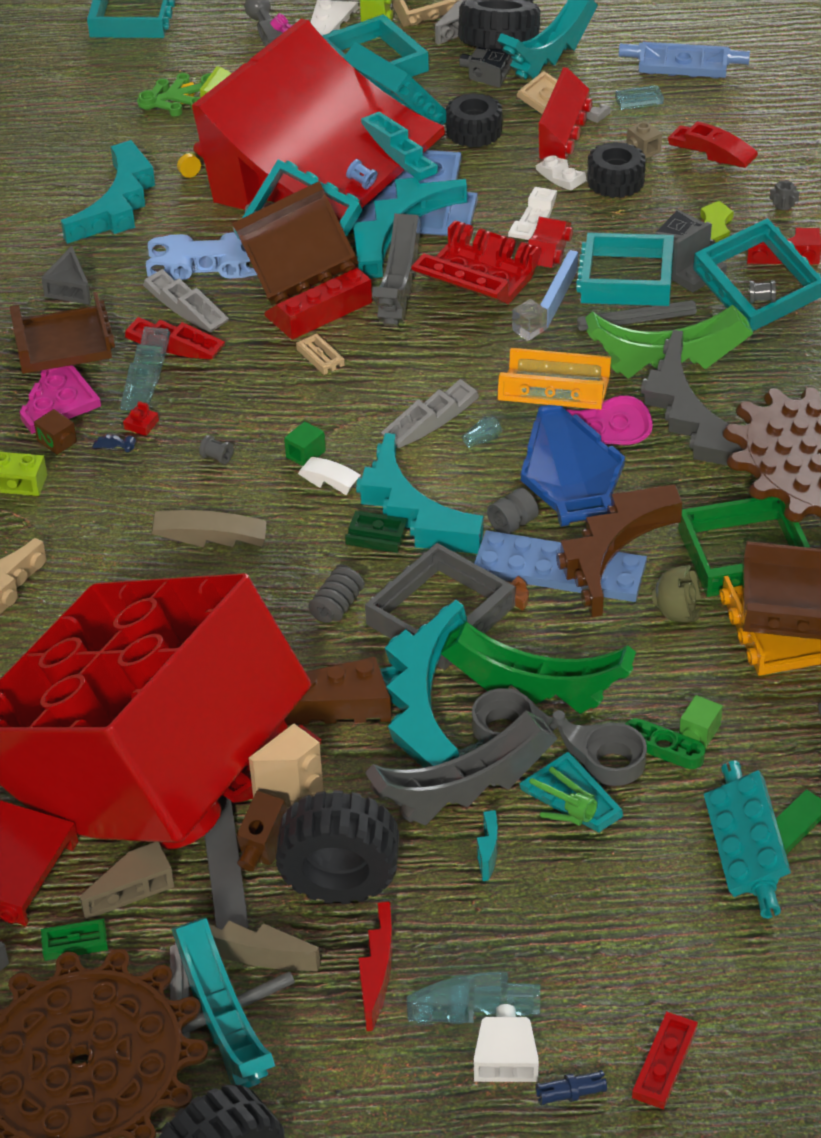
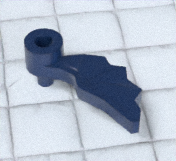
M106 434L104 437H98V440L94 442L92 447L112 449L121 447L125 449L126 453H129L130 450L134 449L136 439L132 436H127L125 440H122L116 435L110 436Z

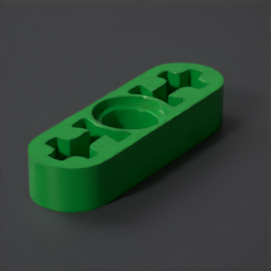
M638 718L630 719L625 723V725L633 727L642 734L646 741L647 754L686 769H697L703 765L705 746L700 741ZM667 740L672 745L663 748L658 746L656 742Z

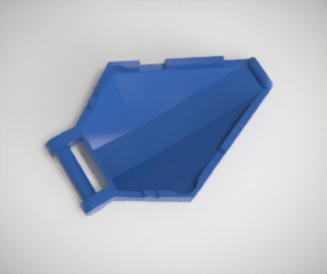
M545 405L538 408L536 421L534 420L527 448V456L524 459L521 471V482L557 512L560 527L569 526V523L584 521L586 517L607 514V506H611V494L614 492L625 465V456L613 446L607 447L601 441V435L577 414L572 416L563 406Z

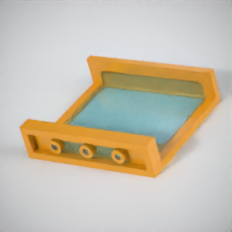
M510 348L509 370L507 373L500 372L498 400L601 410L610 381L611 356Z

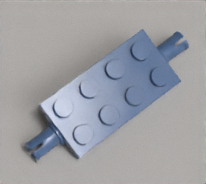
M642 42L639 45L620 43L619 57L638 58L640 60V73L726 78V69L729 63L749 65L750 51L730 50L731 48L707 45Z

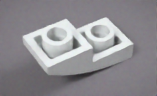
M547 156L542 162L535 165L536 170L554 184L568 190H573L587 181L585 172L568 168L567 160L557 158V156Z
M311 457L298 473L319 488L326 482L345 495L348 494L357 483L358 477L361 476L344 465L316 457Z

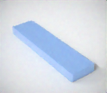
M568 251L539 306V324L541 327H549L577 273V251Z

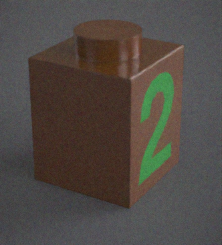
M55 409L34 421L37 441L56 455L77 442L74 422Z

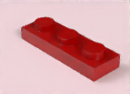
M666 1011L632 1090V1099L663 1110L665 1109L697 1032L698 1022Z

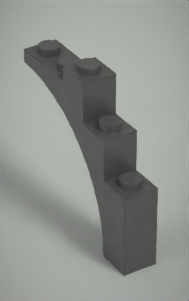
M394 213L391 245L385 274L380 286L373 287L372 298L378 306L377 317L385 326L397 327L398 323L405 324L406 304L411 296L412 277H416V272L412 270L411 266L417 261L421 225L418 215Z
M673 330L671 338L666 339L663 354H666L664 360L660 359L658 369H650L648 379H643L641 394H644L645 405L666 409L665 421H669V432L691 436L689 448L693 449V459L728 466V457L734 452L743 450L738 444L730 442L723 437L722 432L729 423L709 411L689 387L681 365L683 331Z
M525 711L493 739L451 761L411 770H395L373 764L365 774L372 783L370 785L372 791L377 796L392 799L401 807L399 812L407 821H416L426 826L448 802L451 804L458 803L468 808L490 784L492 786L500 785L509 790L558 738L542 718Z

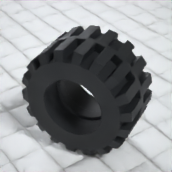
M471 93L455 97L446 106V133L448 138L452 139V142L459 143L461 146L482 147L483 145H490L491 142H495L500 138L502 132V106L497 99H493V97L486 96L485 94Z
M624 142L604 143L603 145L596 146L588 155V186L590 189H593V192L600 193L604 197L609 196L610 198H624L625 196H632L634 193H638L640 188H643L645 182V154L642 153L640 148Z

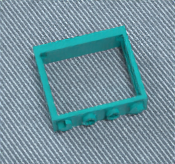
M93 0L87 17L90 37L164 38L166 30H169L170 27L169 19H172V8H175V0H163L159 17H104L109 0Z
M384 14L322 36L343 58L345 54L341 50L350 48L355 41L361 44L380 37L402 56V58L393 60L390 63L405 71L411 77L429 71L428 51Z
M356 41L344 56V59L383 92L414 112L438 124L443 125L446 123V109L408 73Z
M278 159L242 218L263 208L283 173L306 186L318 182L319 178L309 171H306V173L298 170L297 165L288 160L283 162ZM320 182L327 197L348 208L339 222L347 237L362 212L359 199L350 193L342 194L335 185L329 182L326 184ZM234 230L235 235L240 240L237 232Z
M768 218L695 253L693 270L726 308L733 305L747 318L752 331L821 298V274L810 266L808 260L800 255L795 249L794 244L788 241L782 235L780 229L776 228ZM764 242L803 287L776 300L775 303H770L755 310L717 264Z
M587 233L586 242H582L576 284L577 293H581V303L670 306L674 235ZM593 256L662 258L661 281L590 279Z

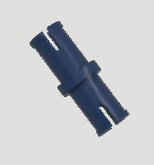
M598 1070L597 1072L574 1076L571 1073L564 1075V1079L536 1083V1096H541L538 1102L541 1106L566 1099L574 1102L578 1101L580 1096L606 1092V1078L601 1079V1077H604V1072Z

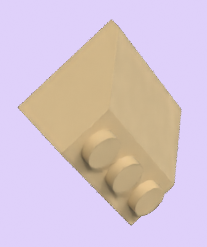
M292 724L249 757L253 797L256 791H260L284 799L288 809L295 802L299 803L301 798L307 795L313 797L317 792L324 791L320 742L295 724Z

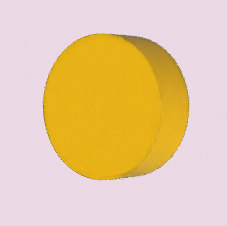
M188 153L178 160L177 169L184 177L191 178L199 173L201 162L195 155Z

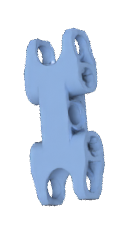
M234 232L225 233L220 240L193 241L190 236L180 234L156 237L148 241V252L151 258L146 261V271L149 277L156 273V271L151 269L154 265H164V271L173 280L178 278L186 280L190 278L192 273L219 272L222 277L229 279L257 275L254 268L247 266L246 263L251 261L241 240L237 238ZM155 245H162L166 248V251H155L153 247Z

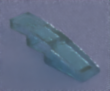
M144 327L141 344H137L134 362L129 365L120 406L121 411L131 412L137 406L138 401L150 404L165 358L170 336L169 329Z

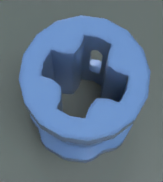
M356 159L348 167L346 177L355 179L362 184V188L368 189L375 182L377 171L368 169L362 165L359 159Z

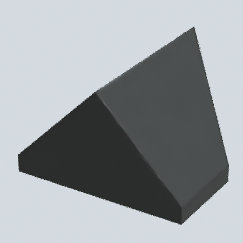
M71 245L42 276L44 296L46 298L89 305L91 298L88 281Z

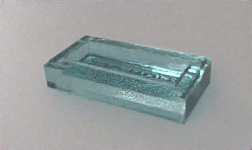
M657 85L615 91V99L621 110L660 105L664 101V97Z

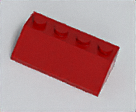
M563 67L539 121V159H544L547 156H557V158L567 160L569 154H573L575 140H578L580 137V127L585 125L586 113L590 112L592 108L589 88L566 67Z
M355 268L273 306L264 312L265 317L291 340L296 339L372 303L371 279L361 270Z

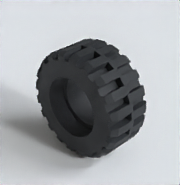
M465 0L459 6L458 37L463 43L471 46L503 49V46L497 41L501 33L518 39L521 42L530 40L539 34L541 10L536 3L525 0Z
M334 790L333 793L317 792L313 797L307 795L301 798L299 803L295 802L281 818L276 851L277 869L288 886L292 885L294 891L299 894L305 893L312 900L321 899L324 900V903L333 904V901L341 902V904H350L354 900L358 902L365 901L370 895L375 897L383 889L385 890L396 875L399 846L398 825L384 806H378L375 800L369 797L364 799L358 793L344 794L343 791Z
M225 1085L220 1090L214 1088L207 1091L206 1095L198 1096L190 1101V1105L184 1109L181 1108L174 1114L173 1120L163 1126L160 1136L155 1137L285 1138L282 1124L253 1090L239 1085Z

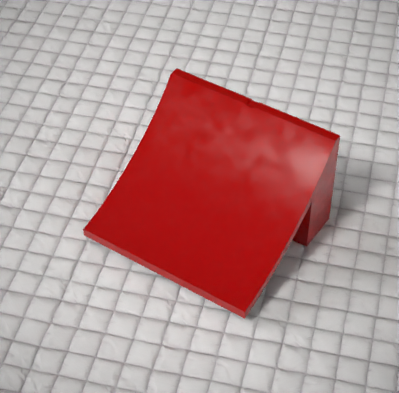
M300 19L254 55L250 61L244 63L192 104L213 202L245 210L246 205L253 201L278 159L283 162L288 160L298 166V170L306 173V171L313 173L319 178L318 181L324 184L329 182L335 185L339 192L344 195L347 193L354 195L359 199L361 208H363L404 171L379 146L361 123L362 118L376 112H381L408 129V138L423 147V153L445 134L443 125L429 120L404 106L365 78L306 19ZM356 159H359L362 165L368 169L377 171V178L368 189L362 188V184L355 179L346 177L348 167ZM283 173L267 201L277 202L308 186ZM327 197L340 222L348 208Z

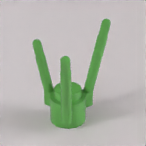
M550 767L549 771L576 792V794L568 795L534 778L529 780L530 784L566 801L565 810L568 811L569 815L541 812V818L572 822L580 826L582 821L589 822L595 815L597 809V801L594 799L595 795L584 791L554 767Z

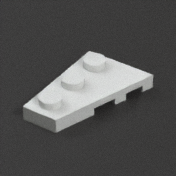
M317 0L311 24L322 36L330 33L332 30H340V25L343 21L347 22L350 19V14L358 10V2Z

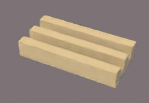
M314 334L296 343L297 350L323 375L328 373V369L336 370V365L340 367L345 366L344 358L318 334ZM323 352H325L332 360L325 356Z

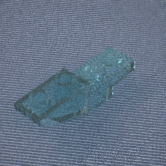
M508 972L478 973L454 977L424 987L407 996L408 1021H417L419 1023H474V1012L496 1014V1008L502 1004L514 1006L518 1015L540 1014L541 984L508 983Z

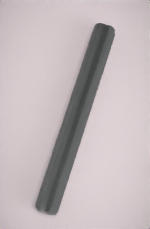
M690 300L670 303V306H649L597 315L612 324L621 326L695 315L697 306L695 301ZM586 316L577 318L579 331H586L588 328Z

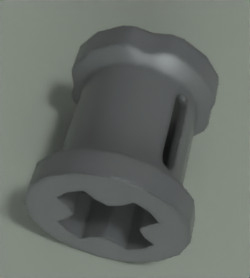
M771 280L770 283L750 281V303L760 300H770L771 303H775V280Z
M206 435L199 447V455L201 457L217 459L223 465L230 461L234 451L233 444L217 441L211 435Z

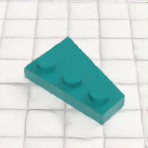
M569 752L519 783L523 792L563 814L569 815L568 811L565 810L566 801L529 782L531 778H534L568 795L576 794V792L549 771L550 767H554L584 791L595 795L594 799L597 801L595 815L589 822L582 821V824L599 833L623 817V811L619 805Z

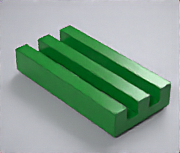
M104 918L41 929L44 961L57 959L65 952L84 955L108 951ZM98 931H99V933H93V934H87V935H81V936H80V934H86V933H92V932H98ZM67 937V938H63V939H57V940L48 941L49 939Z

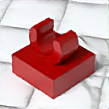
M138 401L137 406L131 410L130 414L123 421L124 429L147 436L159 421V416L157 412L149 410L147 403Z

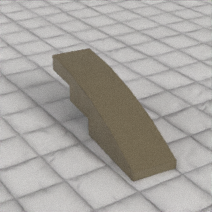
M155 511L151 534L203 548L207 540L233 547L236 540L262 547L266 535V521L215 511Z
M228 921L222 930L209 924L221 958L252 966L280 970L318 971L321 967L319 947L264 923L257 932L231 921Z

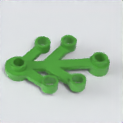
M187 73L178 74L177 79L171 86H169L167 79H159L152 90H145L139 94L137 99L138 106L145 110H152L155 107L169 110L171 116H180L183 113L181 103L189 104L192 109V104L201 98L183 94L199 92L211 73L203 75L201 83L181 88L183 84L190 83V77ZM166 100H172V101H177V102L170 103V102H167Z

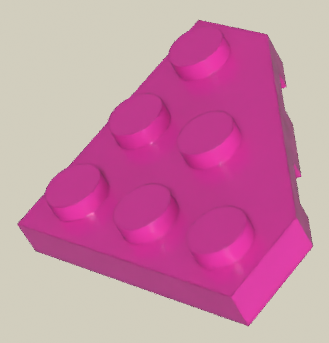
M73 365L42 370L41 379L38 383L34 384L28 395L29 401L20 410V418L31 434L35 433L34 421L53 409L70 419L101 407V402L98 395Z

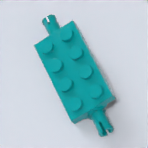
M729 761L731 771H729L726 763L721 767L726 784L704 794L728 890L733 897L743 893H752L757 896L761 916L767 919L772 918L771 908H773L775 916L781 912L775 894L777 883L781 877L791 874V870L764 776L757 770L743 777L740 763L738 761Z

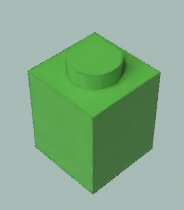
M695 695L680 719L679 734L698 740L707 748L721 726L723 705Z

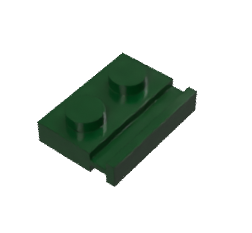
M355 511L348 528V534L345 535V545L398 553L399 546L402 544L408 528V519Z

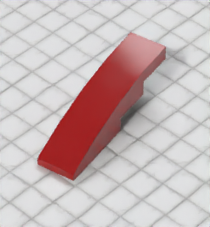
M137 317L125 330V338L162 352L189 358L212 360L225 345V341L183 322L176 327L161 319L156 324Z
M390 902L377 903L379 929L368 930L370 957L358 958L366 1031H373L384 1004L391 975L393 942Z

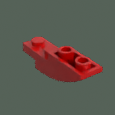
M699 121L692 127L680 125L668 137L669 145L706 152L708 160L746 168L758 156V152L737 136L716 126Z

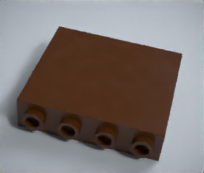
M320 181L232 223L271 305L279 304L296 293L301 294L319 282L325 283L340 272L346 273L359 263Z
M93 292L95 306L25 318L21 317L19 305L9 306L22 374L112 358L111 349L115 348L114 337L111 332L104 300H99L97 292Z
M746 542L743 557L744 632L821 640V549Z

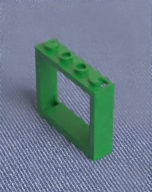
M768 497L762 500L749 498L682 509L678 531L706 597L720 595L719 591L723 588L724 576L729 577L733 587L743 585V564L710 569L695 534L696 532L777 519L789 546L811 548L799 522H792L784 516L785 504L781 499L776 497Z

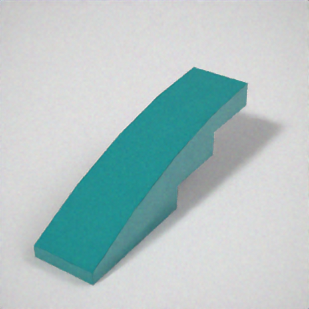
M376 112L361 119L362 125L379 146L416 179L421 181L438 173V165L423 156V147L408 138V129L381 112Z

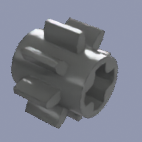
M780 181L775 184V188L770 189L769 199L773 200L772 205H775L780 210H788L794 207L795 202H799L800 192L796 191L797 186H794L790 181Z

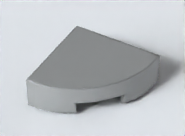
M600 104V107H592L591 111L586 113V119L598 123L610 114L611 107Z

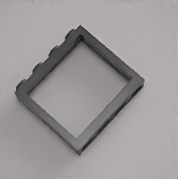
M436 543L426 553L423 552L420 558L412 565L407 566L398 577L388 582L385 588L376 596L370 598V601L365 604L366 625L390 639L400 635L405 629L414 636L418 631L417 629L389 613L437 571H440L487 598L467 616L468 623L485 634L515 607V586ZM441 655L437 666L446 670L452 663Z

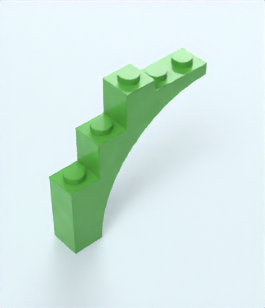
M731 305L710 319L692 326L676 329L683 331L681 363L689 358L692 363H699L704 369H707L753 334L747 318L735 306ZM594 312L585 317L588 325L587 333L594 341L599 340L602 343L604 349L611 356V367L617 374L621 372L629 379L649 363L658 369L660 359L664 360L666 355L663 354L666 339L671 338L673 330L660 332L631 330L612 324Z

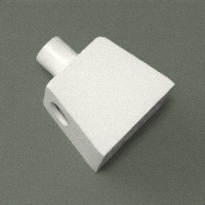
M499 1005L496 1008V1017H485L481 1021L474 1055V1082H538L539 1061L530 1019L527 1017H516V1009L512 1005Z

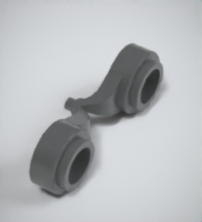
M512 689L490 690L479 696L473 704L472 730L476 739L482 744L487 743L500 734V732H494L487 727L491 722L500 719L514 722L525 711H528L542 718L552 732L558 727L567 749L583 763L584 769L597 782L611 786L625 785L638 779L645 769L646 741L642 734L631 726L621 723L575 725L568 722L563 711H555L553 717L547 716L528 697ZM607 754H619L626 757L630 763L623 768L615 769L601 765L598 760Z

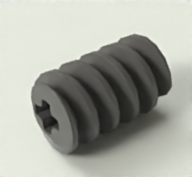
M337 565L314 598L309 602L311 614L323 623L341 620L343 614L348 611L349 606L353 604L354 599L359 595V591L364 588L365 582L363 578L349 566Z

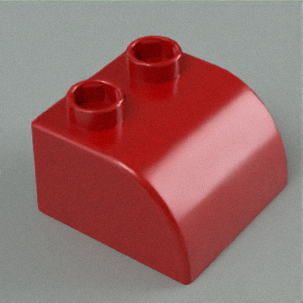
M246 573L94 583L0 678V785L27 808L74 822L78 835L105 840L159 842L161 847L167 849L182 848L202 838L215 826L221 814V805L218 799L245 766H249V757L288 728L285 718L309 691L311 681L252 580Z

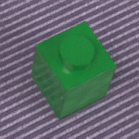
M305 421L284 437L286 458L301 466H304L311 457L318 458L326 451L324 431Z

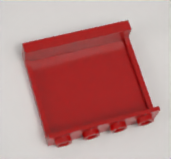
M0 800V918L7 923H18L27 926L29 922L26 909L63 850L73 851L78 844L74 822Z

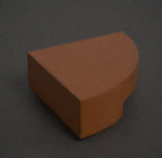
M517 576L510 584L515 586V606L524 610L528 605L529 592L525 581Z

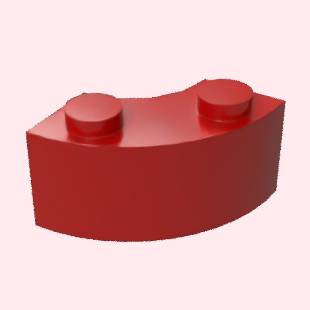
M539 216L535 232L528 241V246L534 245L541 248L538 266L554 268L557 264L560 265L562 263L567 241L570 242L573 236L571 222Z

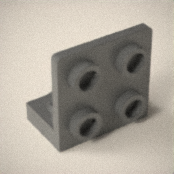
M709 222L679 237L674 242L672 280L692 293L706 285L693 270L695 253L710 246L712 224ZM723 262L717 264V266L725 274L727 271V265Z

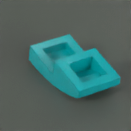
M495 810L483 812L484 837H477V860L482 881H489L496 864L498 827Z

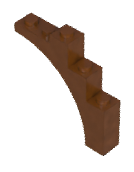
M675 484L611 494V506H607V514L586 517V529H582V538L561 541L560 553L556 554L559 570L563 569L567 580L575 579L576 586L581 587L582 604L584 607L588 606L591 617L603 616L604 595L601 588V580L612 558L625 545L642 534L666 525L681 522L682 500Z

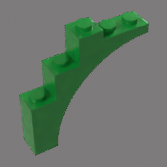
M465 622L448 634L440 654L486 691L502 688L508 689L512 685L535 704L540 703L546 698L551 699L556 694L581 714L590 708H596L603 700V691L608 689L613 682L629 676L634 667L632 664L636 651L627 645L617 651L592 658L560 659L544 657L504 645L480 632L468 622Z

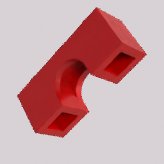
M795 228V236L787 240L794 244L795 249L802 257L808 260L810 265H819L821 255L820 228ZM764 242L746 250L747 264H783Z

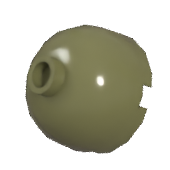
M690 565L672 568L662 574L657 582L656 589L652 591L654 605L659 607L660 612L667 619L678 623L696 622L701 614V608L695 609L696 600H701L700 585L696 572L694 570L689 571Z

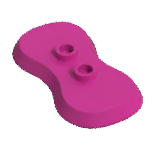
M632 396L610 398L603 402L601 410H566L572 416L577 414L600 434L601 441L605 445L630 446L637 444L650 435L653 427L652 418L646 405L640 399Z

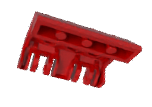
M455 220L448 227V244L435 257L423 253L411 266L413 271L425 277L509 305L532 279L541 254V248L534 245L528 246L527 243L522 242L518 247L514 260L511 259L515 248V239L490 231L486 232L484 229H478L473 246H471L469 243L473 234V226Z

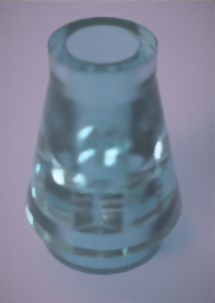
M493 415L489 417L484 416L469 431L462 435V439L470 449L473 446L497 439L498 435L502 433V428Z

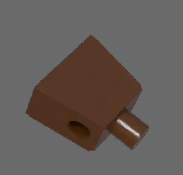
M256 791L237 833V839L242 851L237 864L242 869L252 872L258 862L266 865H271L274 862L280 821L283 814L287 812L284 799Z

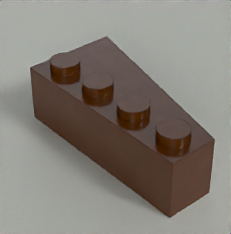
M371 657L307 671L306 674L311 681V687L285 718L287 725H306L311 720H321L325 724H335L338 719H354V723L366 722V718H381V722H391L390 696L376 658Z

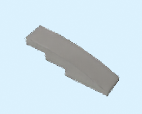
M163 269L144 280L143 286L158 300L182 318L211 333L229 320L197 287L191 290L180 278L173 280Z
M459 379L445 393L439 389L424 403L418 399L387 426L381 434L383 437L385 433L395 434L396 447L401 448L440 428L460 414L479 398L478 392Z

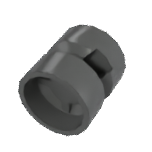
M518 488L507 494L505 498H501L489 505L487 515L492 527L497 532L511 534L519 529V525H526L537 518L538 506L534 497L526 489Z

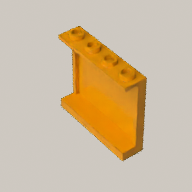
M724 576L723 588L719 591L721 603L727 606L730 623L736 626L738 640L741 645H745L748 662L750 665H754L758 676L821 664L820 639L744 632L743 585L733 587L729 577Z

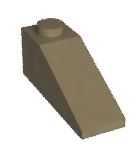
M159 842L143 845L129 851L80 895L85 920L174 887L171 866Z

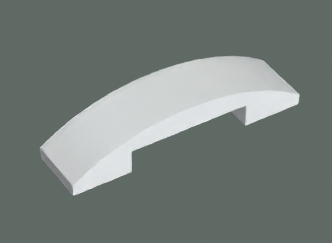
M534 187L528 198L527 209L520 221L514 222L508 232V237L529 240L535 232L539 216L550 217L556 200L557 190Z

